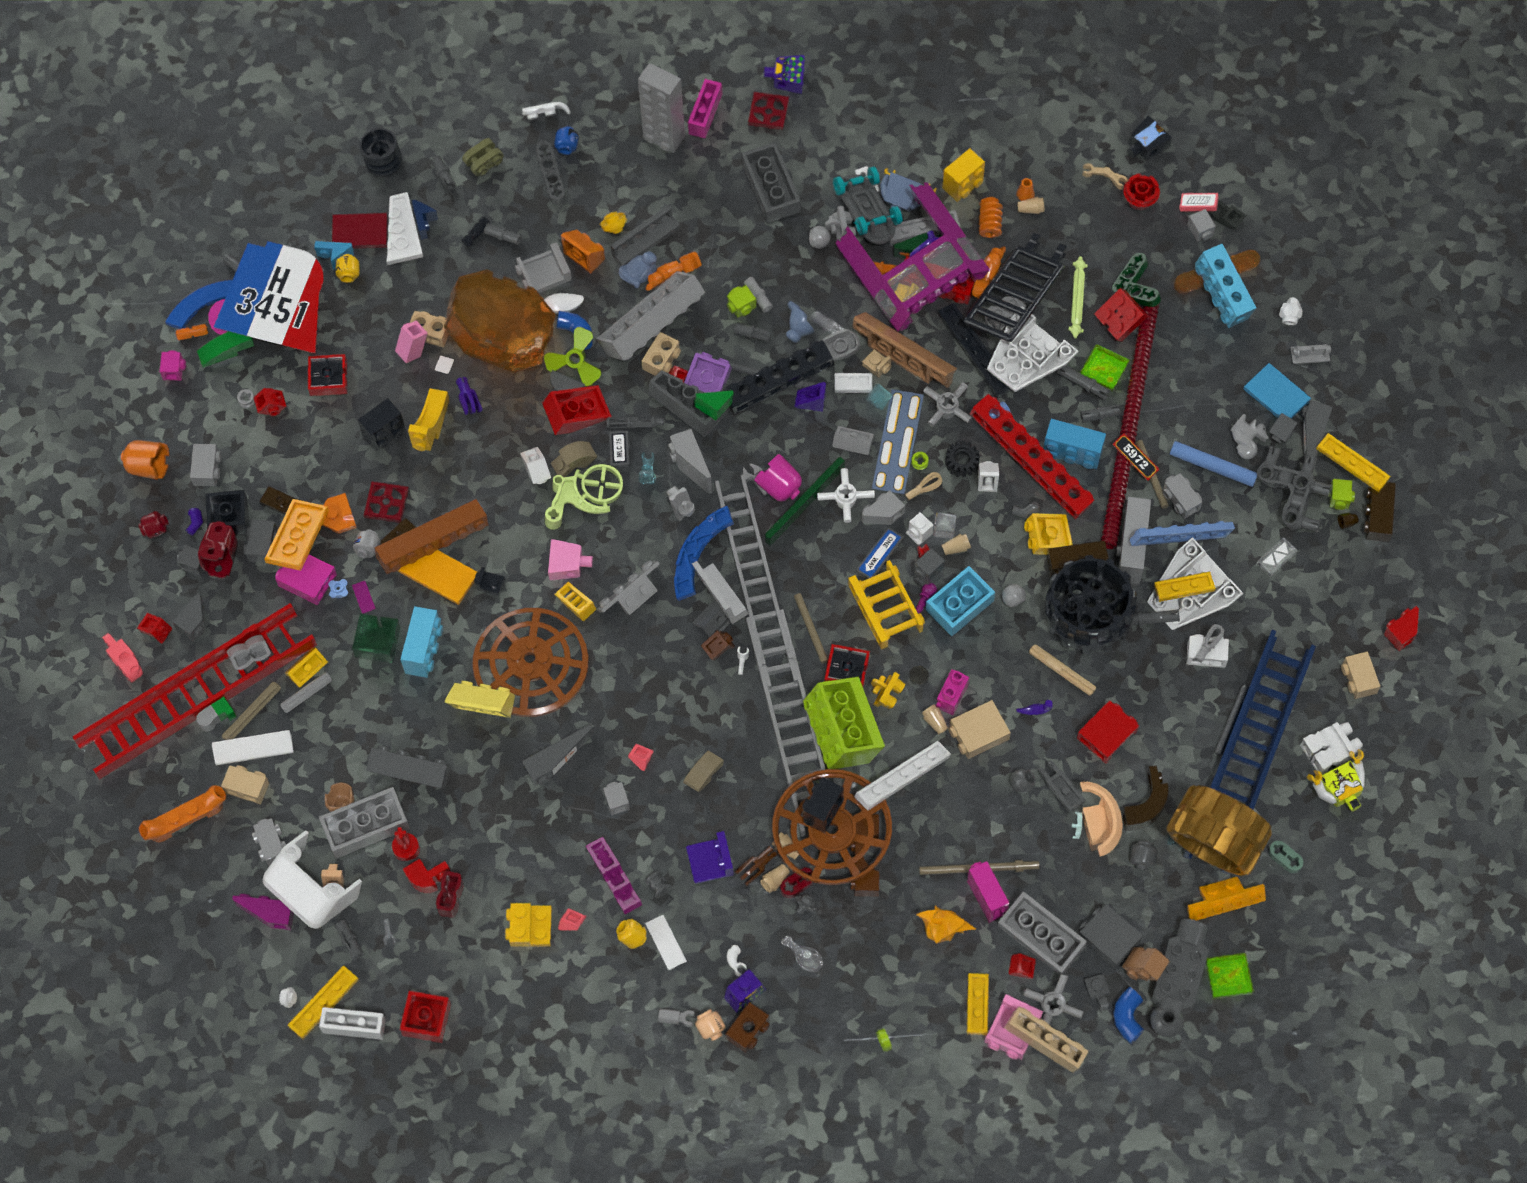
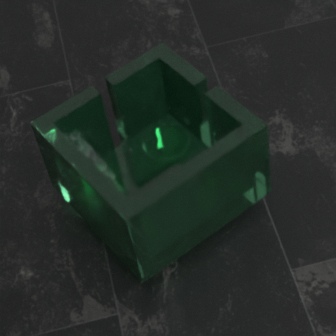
M360 614L352 646L355 658L393 663L396 651L395 643L397 644L401 629L398 619L381 617L382 627H380L377 616Z

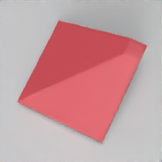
M635 744L628 757L642 771H645L654 751Z
M568 908L560 920L558 929L561 931L578 930L586 916Z

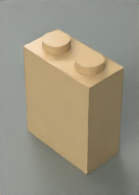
M993 700L951 719L949 727L951 736L953 738L956 737L959 742L958 748L961 754H965L967 759L1008 741L1011 734Z

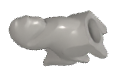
M1243 414L1231 428L1233 439L1238 444L1236 446L1237 453L1243 459H1252L1258 451L1257 445L1253 441L1254 437L1266 442L1268 436L1264 424L1261 423L1255 426L1256 419L1249 424L1245 421L1246 415Z

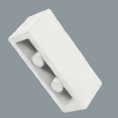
M323 1007L319 1028L323 1034L383 1040L386 1019L382 1013Z

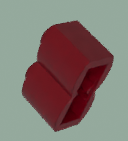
M446 871L441 880L442 890L437 896L436 907L440 916L454 918L459 909L458 899L463 893L464 883L460 873Z

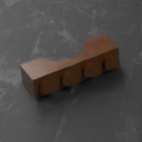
M879 814L871 815L874 823L873 838L879 839ZM866 819L856 823V834L868 836ZM853 841L851 852H855L856 856L864 847V844ZM864 856L855 863L860 872L869 866ZM873 869L862 878L851 882V890H855V896L879 897V871Z

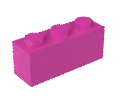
M704 79L688 121V133L690 135L706 139L722 97V83Z

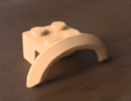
M1080 782L1082 792H1091L1101 798L1099 805L1082 809V819L1091 851L1098 850L1101 857L1110 853L1119 843L1123 826L1121 812L1114 797L1104 787L1092 782Z

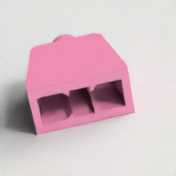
M551 539L548 568L549 580L578 578L581 576V567L592 568L593 556H582L581 545Z

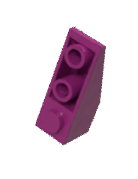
M239 894V896L232 897L237 907L268 927L291 930L294 912L281 900H272L267 896L252 898L247 894Z

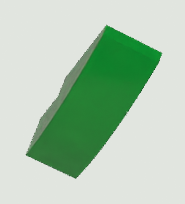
M228 331L197 350V353L204 368L238 356L237 352L253 347L254 343L249 336Z

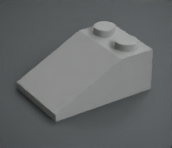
M692 429L671 435L668 447L672 463L675 462L679 470L708 494L712 493L711 475Z

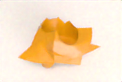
M935 906L934 910H927L916 914L923 919L928 938L935 941L936 944L951 941L956 933L964 934L966 930L976 929L960 918L955 912L942 910Z

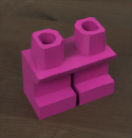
M951 669L937 697L936 707H939L941 711L954 715L969 685V677Z

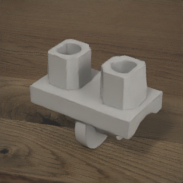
M838 206V211L829 216V220L825 222V228L831 230L832 234H836V239L839 242L841 241L840 238L847 233L845 230L847 224H851L853 221L850 212L844 211L843 206ZM849 227L853 234L856 235L855 228Z
M674 486L667 491V496L679 522L683 517H690L694 513L695 506L684 487L679 490Z

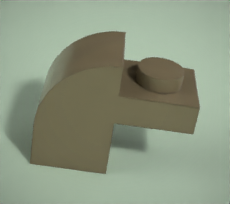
M577 441L558 451L560 455L551 462V465L557 475L566 477L576 467L586 468L597 458V455L589 442Z

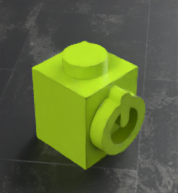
M746 285L732 289L727 295V308L737 318L748 315L756 308V298Z

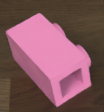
M417 320L402 326L395 351L405 363L421 357L428 334Z

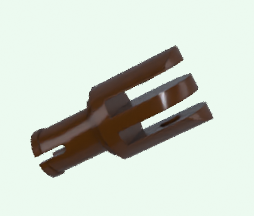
M768 846L757 857L751 856L734 871L738 874L751 863L752 866L739 877L741 880H744L755 869L757 870L744 883L746 886L758 878L765 871V865L777 856L775 851L768 855L773 850L771 846Z

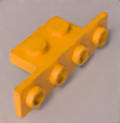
M1233 877L1199 887L1204 901L1187 905L1188 917L1197 921L1266 900L1265 886L1260 884L1244 889L1238 877Z

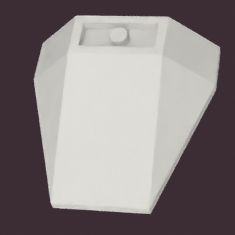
M1014 314L1010 319L1018 322L1021 316ZM1031 315L1012 342L1000 339L987 370L1014 392H1017L1066 366L1078 353V350L1065 340L1059 343L1036 325V317ZM1006 326L1004 332L1009 334L1013 328Z
M1193 537L1178 549L1160 581L1211 572L1216 589L1214 592L1162 602L1158 601L1154 589L1147 602L1156 612L1179 609L1180 622H1166L1172 630L1227 608L1244 594L1207 555L1206 551Z

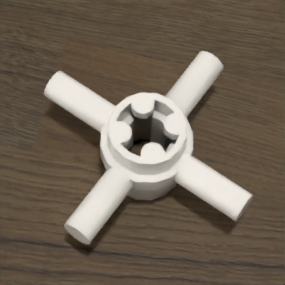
M842 468L841 485L837 487L835 492L817 493L818 501L836 500L837 505L843 509L844 522L850 523L851 508L856 500L875 498L874 490L856 491L854 486L849 483L848 469Z

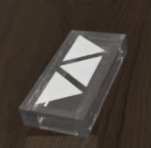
M1283 538L1257 561V565L1271 577L1298 550Z

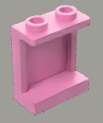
M1005 995L999 1012L985 1038V1043L995 1051L1000 1049L1006 1052V1055L1012 1059L1017 1060L1019 1058L1022 1060L1029 1044L1004 1029V1026L1013 1011L1018 1007L1027 1009L1038 1019H1041L1043 1011L1009 995Z

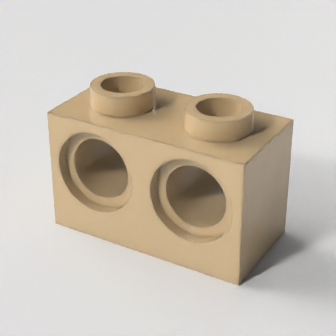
M414 311L410 323L417 320L419 324H425L422 326L428 333L425 343L444 348L451 331L450 321L443 316L436 317L424 311Z
M660 332L642 359V369L655 376L661 370L669 373L672 367L671 363L679 357L681 352L679 341ZM666 347L671 348L670 350H663ZM661 362L660 365H655L654 363Z

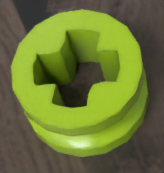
M916 452L912 456V465L915 469L923 470L928 466L929 459L926 453ZM918 458H923L924 462H922V464H918V461L916 460H918Z

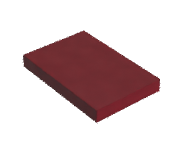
M387 213L333 215L332 242L352 243L353 249L387 248Z

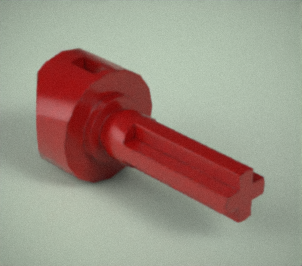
M399 827L398 831L394 832L395 838L392 842L393 853L400 861L413 860L420 854L417 838L410 833H406V830H402V827Z

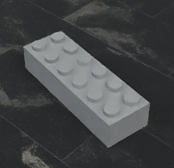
M649 63L638 78L643 138L649 143L660 146L665 151L675 153L685 138L681 78Z
M676 271L597 337L596 340L607 356L622 361L628 360L637 349L644 347L650 338L657 336L662 328L673 323L675 317L686 312L688 306L699 301L705 291L695 275Z

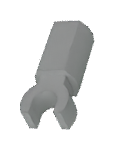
M660 1008L658 1022L678 1025L683 1023L686 1027H693V1022L686 1021V1017L694 1016V1012L687 1010L684 1013H680L679 1010Z

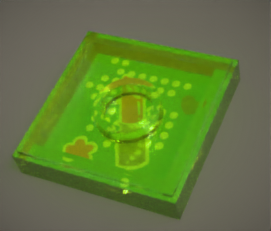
M1096 344L1080 373L1091 380H1097V383L1113 392L1130 360Z
M1246 953L1206 959L1213 999L1254 993Z

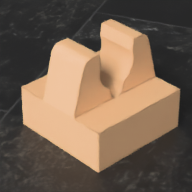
M329 864L328 870H322L323 887L329 883H337L342 887L344 886L342 870H337L338 864Z

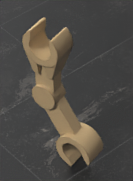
M1089 163L1083 166V169L1090 170L1083 171L1084 177H1091L1093 174L1103 175L1110 178L1118 189H1123V185L1119 183L1120 181L1125 184L1128 181L1125 176L1112 172L1109 167L1098 168L1093 167Z

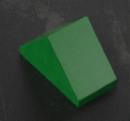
M733 390L696 393L695 407L716 421L733 401Z

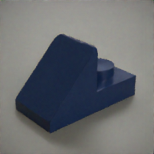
M414 199L412 204L421 240L427 239V231H430L428 222L438 220L437 211Z

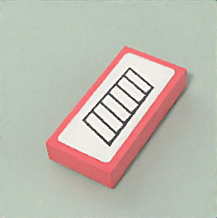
M1182 193L1180 211H1202L1204 209L1207 211H1217L1218 193Z

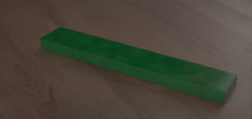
M838 457L765 533V542L769 546L817 498V493H822L841 473V469L845 468V460Z

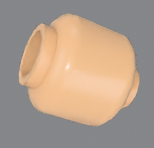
M710 1009L697 1016L698 1020L695 1025L703 1039L711 1038L714 1041L723 1036L721 1031L725 1029V1024L717 1011L712 1012Z

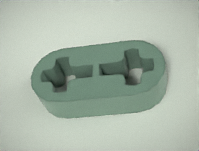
M1274 841L1271 844L1268 853L1275 862L1290 873H1298L1301 870L1304 861L1298 853L1282 841ZM1280 847L1282 849L1281 853L1275 854V848L1278 849ZM1296 860L1298 862L1297 866H1290L1291 861Z

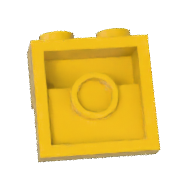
M1032 513L1026 519L1024 529L1026 532H1029L1028 548L1032 549L1033 554L1047 555L1048 548L1073 545L1066 514Z
M511 903L510 909L506 910V920L510 921V928H506L505 933L506 940H509L510 946L551 947L552 906H531V903Z

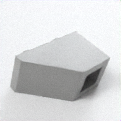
M889 490L886 494L882 493L879 495L875 503L867 505L862 510L861 521L866 524L891 525L905 514V505Z

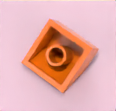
M578 230L562 233L563 253L590 274L605 260L604 248L599 243L595 244L591 241L587 234L581 233Z

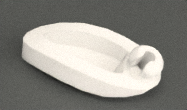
M567 293L553 294L544 299L542 309L544 312L558 313V311L571 312L582 305L584 297Z

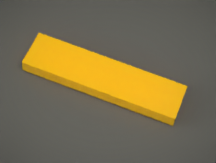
M1329 433L1316 448L1377 492L1383 488L1391 477Z
M343 965L288 1024V1027L301 1039H304L320 1022L322 1008H333L359 981L358 977Z

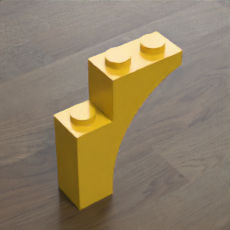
M429 388L426 402L415 424H410L408 433L412 447L416 450L431 451L434 439H439L449 404L447 391Z

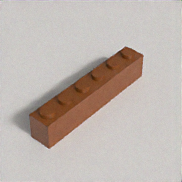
M477 499L375 547L376 558L386 574L396 572L405 565L415 563L418 559L433 554L436 550L448 547L459 539H464L476 531L483 530L488 526L487 515Z

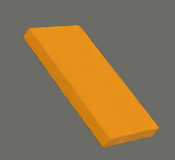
M292 499L264 559L265 563L301 571L327 516L328 506Z
M436 550L429 556L418 559L415 563L405 565L397 571L457 605L461 603L474 584L477 571L439 550Z

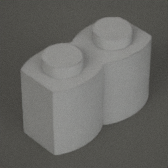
M257 635L249 638L244 644L232 646L228 649L227 654L235 670H241L251 665L253 661H261L267 658L271 652L263 636Z

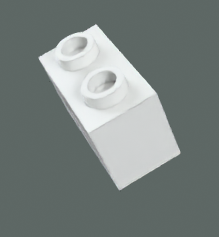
M1200 634L1189 637L1186 664L1226 667L1229 639L1222 637L1219 643L1208 652L1204 660L1199 662L1195 658L1205 643L1206 637ZM1217 636L1210 638L1208 644L1210 645Z

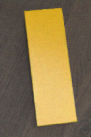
M1211 572L1154 583L1159 602L1214 592L1216 589Z
M968 973L967 1034H988L989 974Z

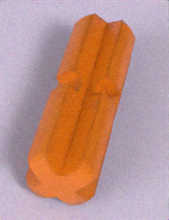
M206 324L192 326L191 329L187 327L176 330L178 340L208 334Z

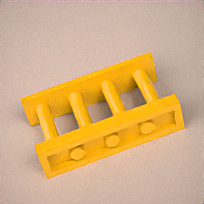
M890 560L886 561L887 571L864 581H858L856 575L848 578V586L880 649L888 647L890 636L913 626H916L918 632L921 633L923 632V624H925L922 614L917 613L899 578L900 573L897 566H893ZM891 578L895 587L872 597H866L864 593L865 588ZM899 593L903 603L880 613L874 612L873 604ZM908 610L912 619L889 629L882 628L880 624L882 620Z

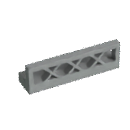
M697 561L692 563L700 580L732 624L749 614L713 563L702 569Z

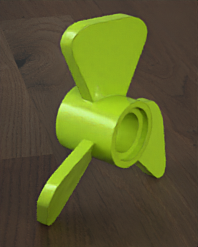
M582 327L575 328L574 348L570 349L566 355L551 352L544 355L547 370L550 372L552 370L556 371L567 364L571 368L578 369L582 383L585 386L592 385L600 378L601 370L585 361L586 355L583 350L593 339V333ZM571 354H578L580 356V361L573 362L571 360Z

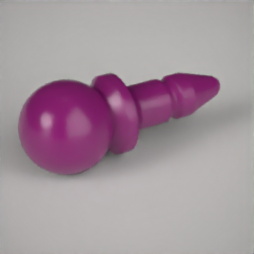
M934 583L924 584L922 587V593L919 594L921 599L915 608L918 614L923 611L927 600L937 593V587Z

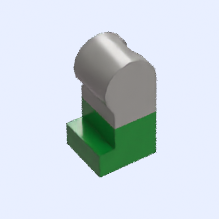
M223 696L198 713L197 722L200 728L207 732L213 730L216 724L228 718L229 721H232L237 717Z

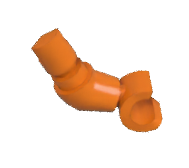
M1005 246L993 248L989 255L985 257L984 262L990 271L984 278L976 280L972 290L974 297H980L998 272L1001 259L1006 251Z
M691 252L680 257V263L673 261L658 267L657 271L648 276L649 283L646 286V290L650 291L660 285L676 271L688 273L701 267L702 264L698 254Z

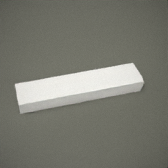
M289 730L212 743L216 766L294 753L292 735Z

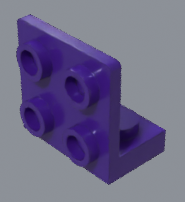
M724 831L717 832V839L686 847L695 884L734 875Z

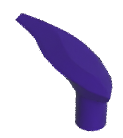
M934 231L927 232L928 239L919 245L909 255L910 257L939 238L935 236Z
M1046 700L1044 704H1033L1025 708H1018L1016 712L1028 715L1044 714L1052 709L1053 702Z

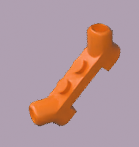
M212 785L204 794L155 819L142 821L139 826L140 835L144 840L163 842L171 838L172 833L205 816L210 818L221 811L223 802L226 800L225 791L220 786Z

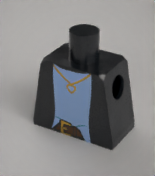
M1148 115L1132 132L1129 141L1131 147L1127 149V153L1132 158L1140 154L1144 159H1150L1170 148L1172 137Z

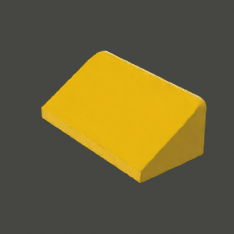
M312 648L290 667L285 674L300 688L325 666L328 661L317 648Z

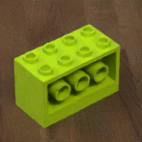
M859 677L820 682L803 700L804 709L808 713L810 725L814 729L817 744L821 748L823 760L827 764L828 769L869 764L885 747Z

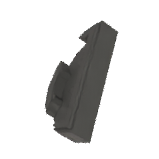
M554 370L551 371L550 380L554 391L585 387V384Z

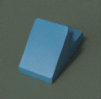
M315 241L314 248L317 256L321 258L331 257L333 270L336 268V260L345 254L354 256L352 243Z

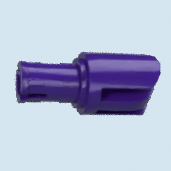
M461 377L456 380L460 391L458 398L464 414L468 415V410L470 414H475L476 409L478 413L482 412L483 409L477 393L474 389L470 388L468 379L463 377L464 382H462Z

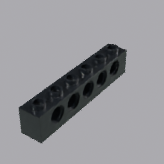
M824 340L815 341L809 347L795 351L792 356L781 358L776 364L770 367L765 366L758 373L747 375L738 383L729 384L723 391L733 390V401L730 406L736 415L835 365ZM809 357H816L812 362L807 361ZM793 365H799L798 369L791 370ZM777 373L783 374L780 378H774ZM759 382H766L762 387L757 386ZM743 390H749L748 394L741 395Z

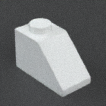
M538 447L520 453L533 484H542L551 478L545 457Z
M991 461L979 463L978 491L997 492L999 480L998 463Z

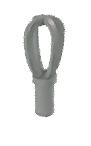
M1218 624L1211 626L1205 638V643L1195 658L1197 661L1202 662L1208 652L1222 639L1224 635V628ZM1219 629V635L1209 645L1208 641L1214 630Z

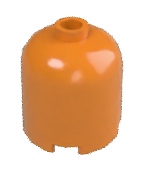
M134 440L128 443L121 453L124 469L129 474L155 480H158V478L162 479L168 469V465L165 462L166 456H169V448L167 444L160 442Z

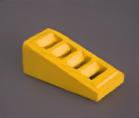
M567 582L555 593V596L582 621H585L596 610L593 601L570 582ZM571 590L572 592L565 598L564 596Z

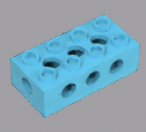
M1223 244L1204 251L1195 263V270L1199 276L1201 275L1206 291L1210 292L1214 306L1218 307L1221 313V320L1224 324H1227L1228 328L1248 320L1255 311L1256 306Z

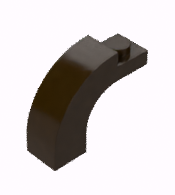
M1157 765L1149 766L1147 771L1150 787L1149 799L1140 805L1123 808L1122 816L1125 832L1140 830L1151 825L1157 820L1164 809L1168 797V783L1160 784L1163 782L1162 773L1158 772Z

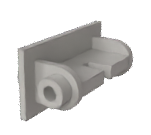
M1328 344L1291 347L1293 364L1330 362L1329 353H1331V346Z

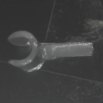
M385 919L386 936L383 939L384 944L388 946L387 939L393 938L395 945L396 938L391 933L389 920Z

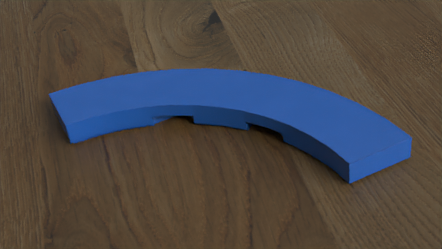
M233 280L216 282L188 295L170 313L165 321L166 325L177 329L185 328L201 308L225 299Z
M728 506L720 508L707 516L706 520L699 526H696L685 540L676 561L677 566L674 576L675 593L678 601L696 595L694 583L695 569L692 563L698 562L703 549L715 535L734 524Z

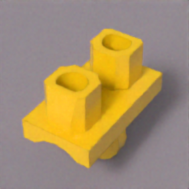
M894 672L887 679L881 675L879 680L873 679L871 681V685L874 687L872 692L876 695L878 694L873 705L876 707L882 705L888 709L894 707L897 699L889 694L891 690L899 694L904 689L905 683L898 679L900 674Z

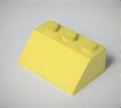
M461 681V684L454 683L445 699V703L455 709L511 718L515 695L508 688L499 687L498 690L491 689L492 686L480 684V687L473 686L472 682Z

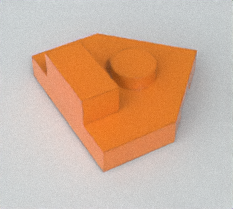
M346 493L328 498L325 501L324 506H328L329 511L322 526L338 534L357 528Z

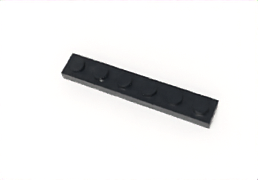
M953 302L939 310V317L995 396L1000 398L1013 391L987 370L992 355L972 327L964 323V316Z

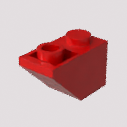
M1417 606L1411 610L1410 608L1406 609L1398 620L1393 619L1386 625L1387 629L1384 635L1398 651L1412 643L1417 635L1419 608Z

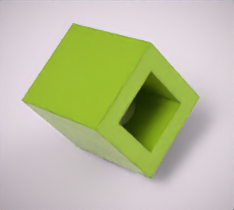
M1333 479L1329 507L1337 510L1349 509L1351 502L1354 503L1355 491H1352V480Z

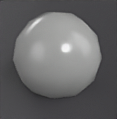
M815 226L810 230L809 242L812 247L821 249L829 244L830 232L823 226Z
M1011 584L1003 590L1002 599L1008 607L1013 608L1025 601L1026 593L1020 585Z

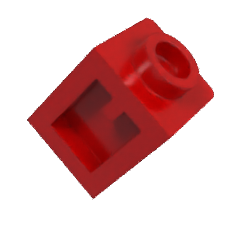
M147 613L137 629L141 633L154 637L159 643H163L171 632L172 627L162 618Z

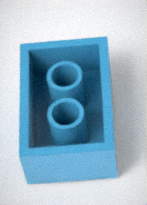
M1051 419L1043 449L1048 450L1053 455V459L1064 460L1068 464H1079L1087 469H1097L1106 433Z

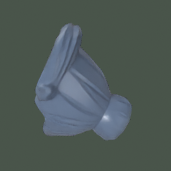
M648 251L643 255L634 257L626 265H622L619 268L621 279L635 286V288H639L640 283L648 281V276L657 271L655 264L657 260L656 255Z
M789 301L787 305L791 310L790 330L786 332V336L792 342L797 343L800 341L801 336L810 335L815 331L807 322V314L796 303Z

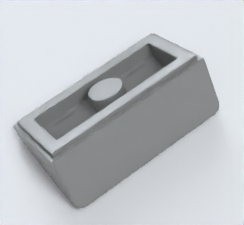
M838 426L832 446L868 455L874 434Z

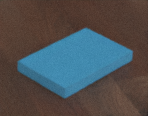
M1270 363L1244 386V390L1277 418L1283 413L1292 419L1311 400L1306 393Z

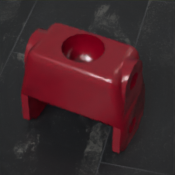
M221 521L211 522L201 541L198 559L201 568L208 572L209 576L222 579L230 576L238 546V540L230 525H226ZM217 567H222L220 572L215 571Z

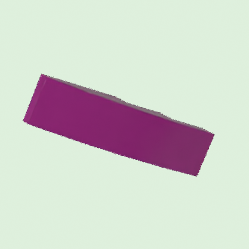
M601 837L586 845L587 851L623 913L627 914L642 906L641 900L632 888L629 879L605 839Z

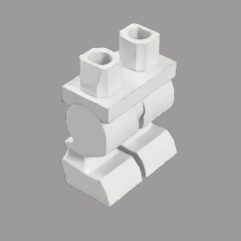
M1337 722L1320 732L1318 731L1315 735L1310 734L1303 738L1300 744L1308 759H1312L1311 764L1315 770L1320 771L1322 775L1328 771L1331 765L1337 767L1350 760L1349 752L1353 751L1355 754L1358 752L1357 749H1361L1363 745L1358 738L1349 741L1347 736L1353 730L1348 722L1340 725Z

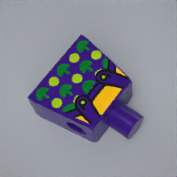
M805 55L777 57L775 67L764 68V77L774 78V87L776 89L802 94Z
M749 969L727 987L724 999L736 1013H739L749 1002L751 1003L767 989Z

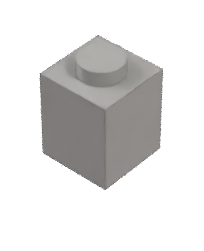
M1206 209L1189 215L1187 225L1197 242L1208 240L1214 235L1216 226Z
M612 782L603 788L611 816L630 810L622 782Z

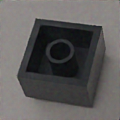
M388 398L358 419L362 436L375 451L385 448L391 440L400 437L406 430L401 412Z
M235 490L206 493L207 528L211 522L221 521L226 525H230L235 535L247 534L249 520L248 499L245 491Z
M822 777L820 782H815L811 790L813 794L810 799L806 798L804 801L802 815L805 824L825 834L844 801V787Z

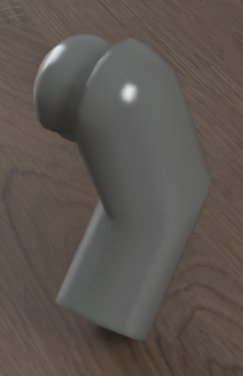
M1035 501L1025 508L1014 505L1012 514L1027 519L1032 513L1040 511V505Z

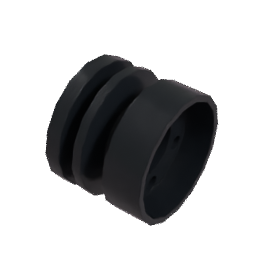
M375 128L362 136L359 143L360 151L366 168L370 173L383 177L393 174L400 168L402 154L396 136L392 131L386 128Z

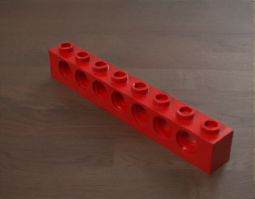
M987 394L972 408L970 415L1074 520L1091 507L1094 502L1093 495L1088 490H1084L1080 486L1079 481L1074 476L1071 477L1066 472V468L1061 463H1057L1053 459V455L1048 450H1044L1040 446L1039 441L1034 436L1031 437L1027 433L1026 428L1021 423L1018 424L1013 419V415L1008 410H1004L995 397ZM994 413L998 418L994 419L989 414ZM1002 427H1009L1011 431L1006 432ZM1016 440L1023 441L1024 445L1017 444ZM1029 453L1036 454L1037 458L1030 457ZM1047 466L1051 471L1046 472L1042 467ZM1056 480L1063 481L1064 485L1057 484ZM1069 493L1076 494L1077 498H1071Z

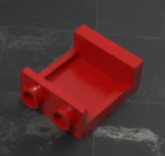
M1109 700L1078 732L1077 739L1107 764L1119 747L1132 734L1137 733L1139 725L1134 717L1128 716L1123 712L1119 704Z

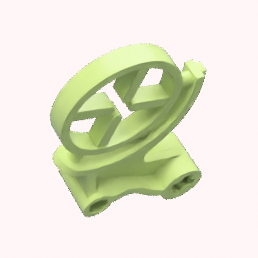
M598 464L587 469L584 475L580 474V470L577 469L575 475L571 477L554 476L552 488L556 492V496L552 501V506L545 512L546 527L555 530L561 526L563 508L567 503L587 513H609L610 507L608 504L617 500L623 489L621 474L610 465ZM596 470H602L601 483H604L606 470L610 471L618 478L620 484L606 482L605 488L618 489V492L611 498L602 499L603 486H600L597 499L586 491L585 485L598 487L599 481L587 480L586 477ZM578 478L582 479V481H581V489H582V492H583V495H582V496H581L580 493L578 492L577 485H576V482H577V479H578ZM587 498V499H588L589 501H591L592 503L599 504V505H603V506L593 505V504L587 502L585 499Z

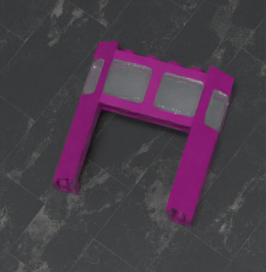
M928 182L924 183L925 186L919 185L914 187L913 184L909 186L918 205L921 204L943 236L886 274H881L848 226L845 229L847 233L840 238L841 241H836V245L845 260L897 332L905 330L913 322L911 314L918 313L923 306L933 303L941 294L950 292L953 286L965 282L969 276L973 282L977 279L980 280L990 271Z

